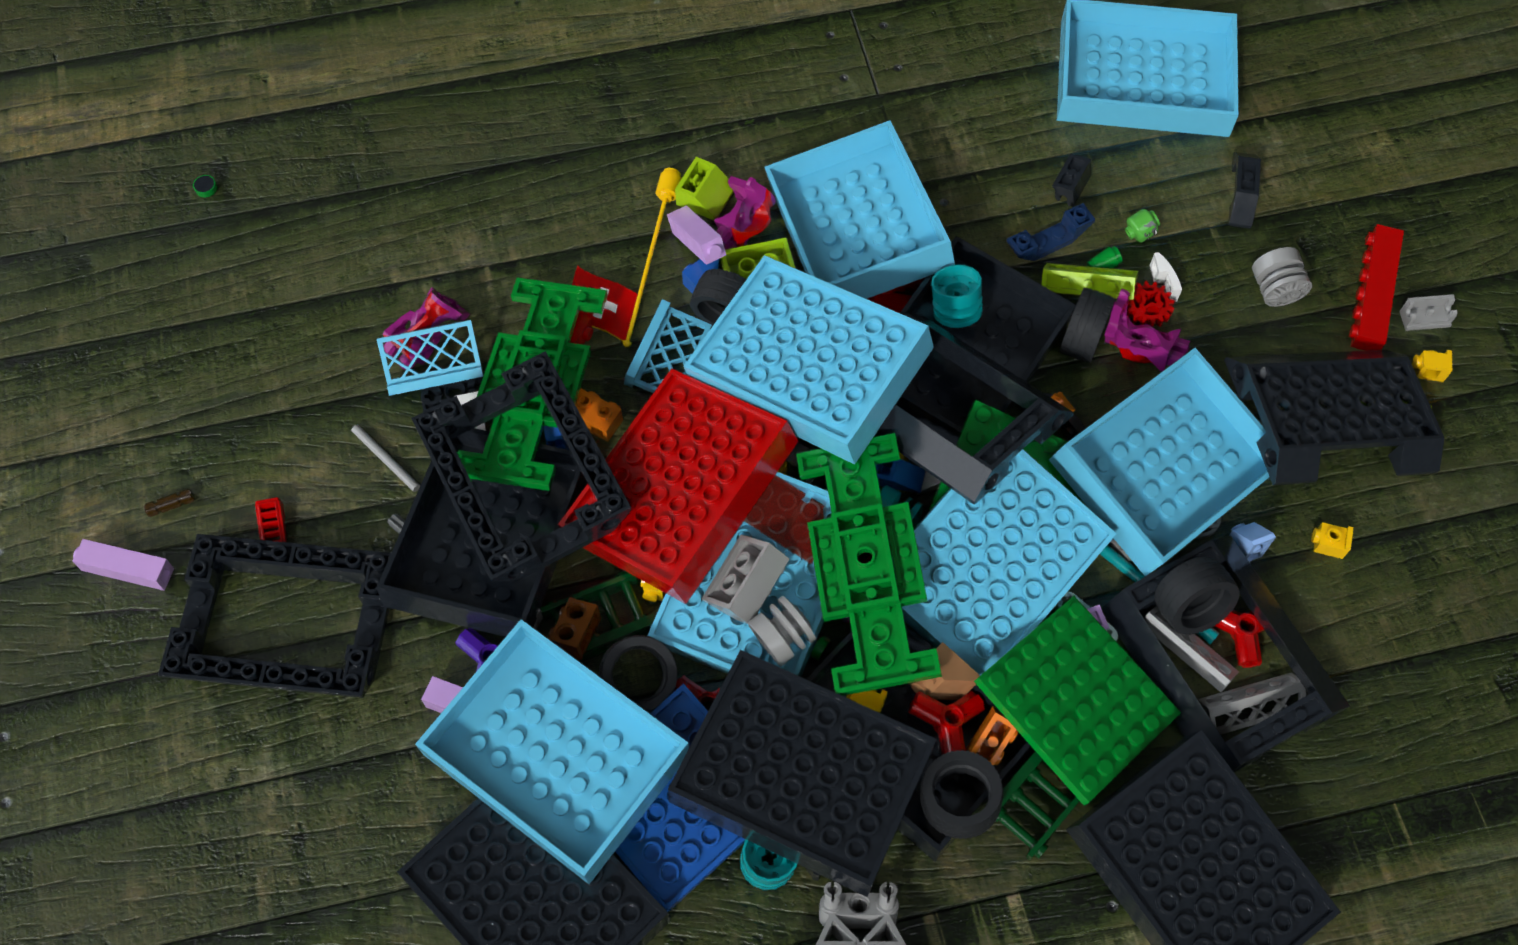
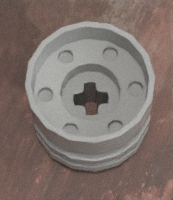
M1292 247L1278 248L1267 252L1254 262L1252 271L1257 284L1260 285L1264 302L1268 306L1288 305L1303 298L1310 292L1312 283L1307 271L1303 269L1304 264L1297 249Z
M784 596L777 599L783 609L782 611L774 604L769 606L774 616L771 620L760 612L747 622L756 638L780 667L794 657L790 644L795 643L803 650L806 646L801 639L802 635L809 643L816 640L807 618L796 605L789 602Z

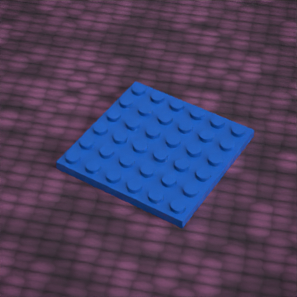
M683 683L655 708L650 715L687 741L690 748L708 710ZM674 776L615 851L647 891L667 912L675 907L745 842L744 838L669 803L668 788Z

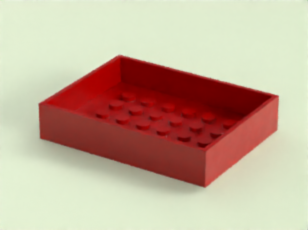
M671 368L605 459L632 510L613 532L583 548L687 604L798 443V439L788 421ZM588 484L559 522L558 526L560 528L578 519L574 510L586 504L591 505L597 502Z

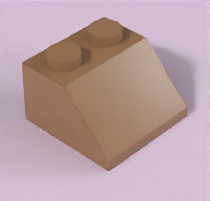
M942 642L937 647L942 677L908 684L915 693L920 691L935 700H959L976 685L974 681L980 675Z

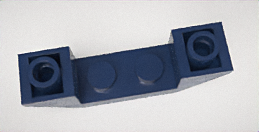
M1084 203L1065 211L1060 223L1033 236L1027 230H1024L1007 238L1006 241L1018 258L1036 261L1072 244L1095 222V218Z

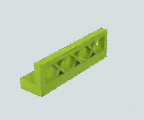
M1047 263L1043 268L1042 286L1054 293L1081 295L1083 288H1089L1110 295L1113 298H1118L1120 290L1125 289L1130 293L1129 300H1134L1139 271Z

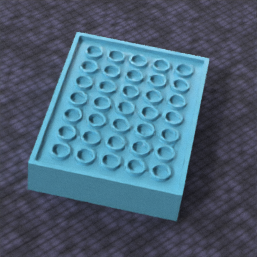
M1066 0L1061 20L1057 121L1230 137L1239 115L1237 14L1092 0Z
M890 120L765 166L772 193L805 273L868 299L933 275L944 267L955 265L951 241Z
M764 255L683 367L688 376L788 421L795 436L855 465L934 346L928 325Z
M1196 348L1192 349L1067 442L1049 459L1086 506L1117 533L1114 536V540L1144 576H1147L1164 564L1269 478L1256 443L1266 433L1264 427Z
M1022 449L1009 461L1008 475L975 505L950 488L914 528L928 602L902 606L904 621L934 648H937L942 642L945 643L979 675H982L1037 628L1117 533Z
M777 472L687 604L665 594L647 636L657 639L671 652L728 674L740 650L780 667L756 638L748 624L735 620L702 600L709 585L742 534L772 544L789 558L784 572L777 579L770 595L759 609L758 614L761 612L771 620L774 616L769 606L774 604L782 611L783 609L777 599L784 596L804 614L817 640L824 619L807 522L832 518L828 491ZM803 635L801 639L806 648L802 650L795 643L790 644L794 657L780 667L800 677L803 675L816 640L809 643Z
M523 620L516 624L415 744L425 757L588 884L592 882L678 771L689 749L687 741Z

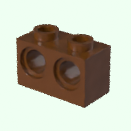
M569 597L566 605L561 607L559 620L556 626L550 629L548 639L574 659L582 660L601 620L598 605Z

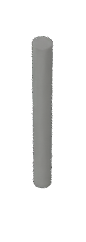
M358 424L351 429L413 492L419 490L421 485Z

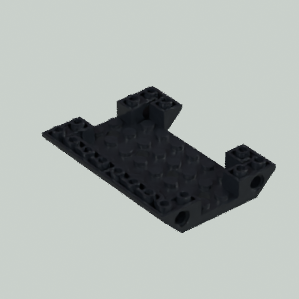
M1389 350L1238 356L1226 357L1224 359L1239 399L1254 400L1266 433L1256 443L1273 485L1316 482L1318 480L1321 451L1398 446L1388 455L1397 476L1433 474L1440 471L1445 438L1408 356ZM1278 405H1279L1280 407H1283V408L1285 409V411L1281 410V409L1278 407Z

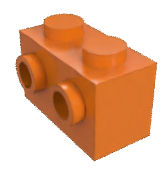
M580 389L575 406L591 434L609 442L623 421L622 409L614 402H607L601 399L595 392H587Z
M993 706L967 746L966 751L977 753L986 758L992 765L997 766L1004 756L1005 752L1003 750L1008 742H1013L1018 731L999 709Z

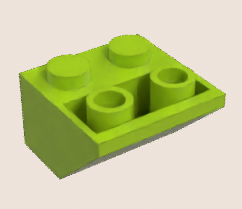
M695 157L675 188L676 205L680 207L687 205L693 212L714 221L719 217L734 191L729 187V178L717 165Z

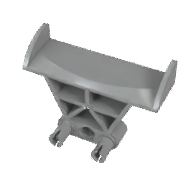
M828 882L824 886V895L819 903V921L824 928L816 945H906L895 926L899 909V902L896 898L898 891L896 885L889 882V888L886 889L887 882H884L880 886V893H869L868 897H865L859 893H842L839 883L834 882V888H831V882ZM860 909V910H862V911H864V912L858 913V912H855L854 910ZM849 929L872 930L860 942ZM833 934L838 941H829L831 935ZM884 935H886V937H887V939H888V941H880V940L882 939V937H883Z

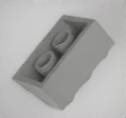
M741 534L703 595L702 600L735 620L747 624V622L758 615L759 609L770 595L777 579L784 572L789 558L772 544Z

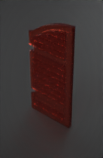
M775 475L744 522L804 561L812 564L814 560L807 522L824 519L823 509L825 506L813 498L807 504L802 500L806 495L804 492Z

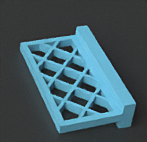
M662 299L625 375L624 385L631 388L635 385L654 393L658 388L656 386H659L663 379L660 380L656 370L668 367L670 371L672 365L681 362L685 365L692 354L684 356L681 346L692 344L695 351L712 325L670 307V302ZM671 315L679 318L683 325L672 328L669 322ZM697 326L704 329L702 335L693 337L689 328ZM685 330L689 339L678 342L675 332ZM670 334L674 344L663 347L660 338ZM676 348L680 358L669 361L665 351ZM661 353L665 362L654 366L651 357ZM652 372L656 382L646 383L641 378L643 374Z
M471 320L377 338L389 396L483 377L482 364ZM467 326L469 336L464 343L452 336L457 328ZM453 329L450 334L445 330ZM440 331L448 336L441 348L429 341L434 332ZM424 334H429L427 338L422 336ZM417 336L425 341L418 352L405 345L410 337ZM406 338L403 343L398 341L399 339ZM450 338L462 345L456 356L444 350ZM469 340H471L472 348L467 345ZM393 341L401 346L394 357L385 352L384 342ZM427 343L439 350L432 361L420 354ZM403 348L415 355L409 366L396 359ZM464 348L473 352L475 362L464 363L458 359ZM441 352L453 359L447 368H441L435 364ZM387 357L392 360L389 365ZM417 357L430 364L425 372L418 373L411 368ZM396 362L404 367L406 371L402 377L392 379L389 369ZM455 362H458L459 364H461V365L453 366ZM432 366L437 369V370L429 371ZM408 371H410V372L413 373L412 375H407V376H406V374L408 373Z

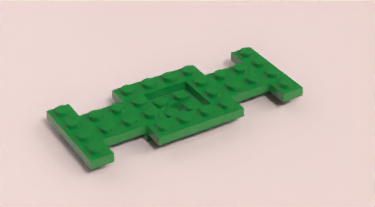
M517 277L511 293V299L514 302L531 304L523 330L519 331L518 335L498 332L477 397L506 383L501 373L546 351L574 404H576L591 348L589 345L570 343L579 311L603 313L608 296L607 290ZM539 395L494 418L483 454L461 450L458 451V454L471 479L550 491L556 471L555 465L533 461L544 426L556 428L557 426Z
M895 433L873 437L855 465L823 449L797 453L801 480L825 475L832 518L807 522L823 619L826 622L846 617L850 618L857 664L831 668L835 693L844 696L942 677L937 648L910 653L902 606L928 602L909 503L905 502L883 507L876 465L900 460ZM864 552L872 554V559L868 563L858 561L859 556Z

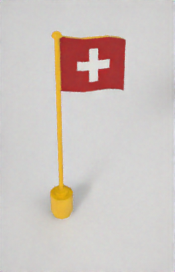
M665 168L659 177L656 195L662 201L638 294L619 283L593 275L578 265L572 282L574 286L607 290L608 296L602 314L579 311V313L591 318L593 328L605 331L623 341L625 347L632 345L630 340L666 203L676 200L675 188L682 179L681 173L674 168Z

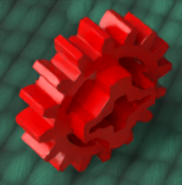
M1145 281L1143 286L1137 282L1134 300L1128 301V317H1133V324L1139 321L1140 325L1148 324L1153 327L1156 323L1157 326L1161 327L1163 321L1168 322L1174 311L1173 304L1175 301L1170 299L1172 293H1165V286L1158 288L1157 282L1149 285L1148 281Z

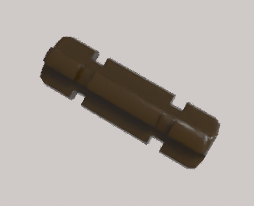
M190 489L182 490L178 495L174 493L157 499L156 503L154 501L146 503L144 510L148 517L158 515L159 511L164 513L182 506V503L185 505L194 501L193 493Z

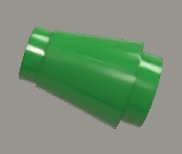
M1107 247L1090 259V261H1087L1086 264L1088 267L1112 269L1122 263V256L1117 247Z

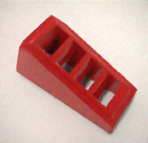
M275 497L256 501L255 509L260 540L267 541L268 538L280 536V540L275 541L287 542L284 504L280 498ZM277 518V520L265 521L266 519ZM277 527H278V529H279V530H274V531L266 532L267 529H272V528H277Z

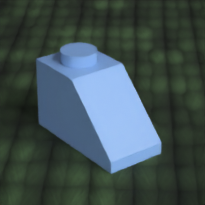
M1255 522L1247 525L1240 523L1231 529L1232 532L1229 535L1249 562L1262 557L1276 538L1273 532Z

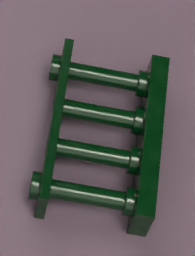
M626 571L621 572L614 579L569 596L589 603L600 599L612 627L609 632L599 634L595 631L582 660L576 659L578 662L581 663L605 653L614 643L623 638L634 635H648L655 615L654 613L650 615L644 614L632 587L638 584L637 577ZM622 590L635 617L633 622L626 625L620 623L609 595ZM569 597L546 603L541 608L544 620L547 621L553 618L556 626L559 620L560 609L566 605Z
M1036 751L1003 788L1002 807L995 821H1000L1031 848L1026 856L1029 861L1034 856L1039 859L1049 847L1045 844L1046 841L1080 802L1077 797L1072 801L1040 774L1041 770L1038 767L1044 760ZM1027 780L1029 782L1034 781L1065 808L1056 821L1023 793L1024 790L1021 787ZM1010 800L1013 802L1017 801L1048 828L1039 841L1006 813L1007 810L1004 806Z

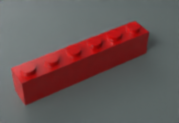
M1377 224L1374 230L1368 232L1365 245H1368V248L1362 257V263H1365L1358 279L1362 283L1355 296V299L1358 300V305L1355 306L1352 314L1355 324H1352L1349 332V337L1352 338L1351 347L1364 351L1381 350L1387 341L1404 230Z

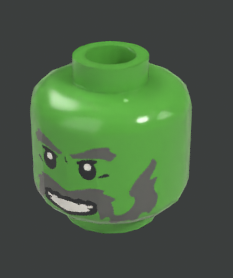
M1141 209L1127 218L1125 232L1131 240L1135 238L1138 242H1144L1158 233L1160 221L1154 211Z

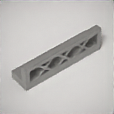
M1157 606L1144 617L1158 640L1220 692L1239 673L1237 669L1195 634L1185 635L1176 632L1169 625Z
M1291 672L1197 700L1215 727L1216 716L1223 714L1229 716L1224 725L1216 727L1221 735L1262 722L1288 707L1285 703L1291 695L1298 693V700L1306 697V689L1298 677ZM1274 700L1277 702L1272 711L1267 713L1261 711L1268 701ZM1244 708H1252L1253 711L1248 718L1242 720L1238 718Z

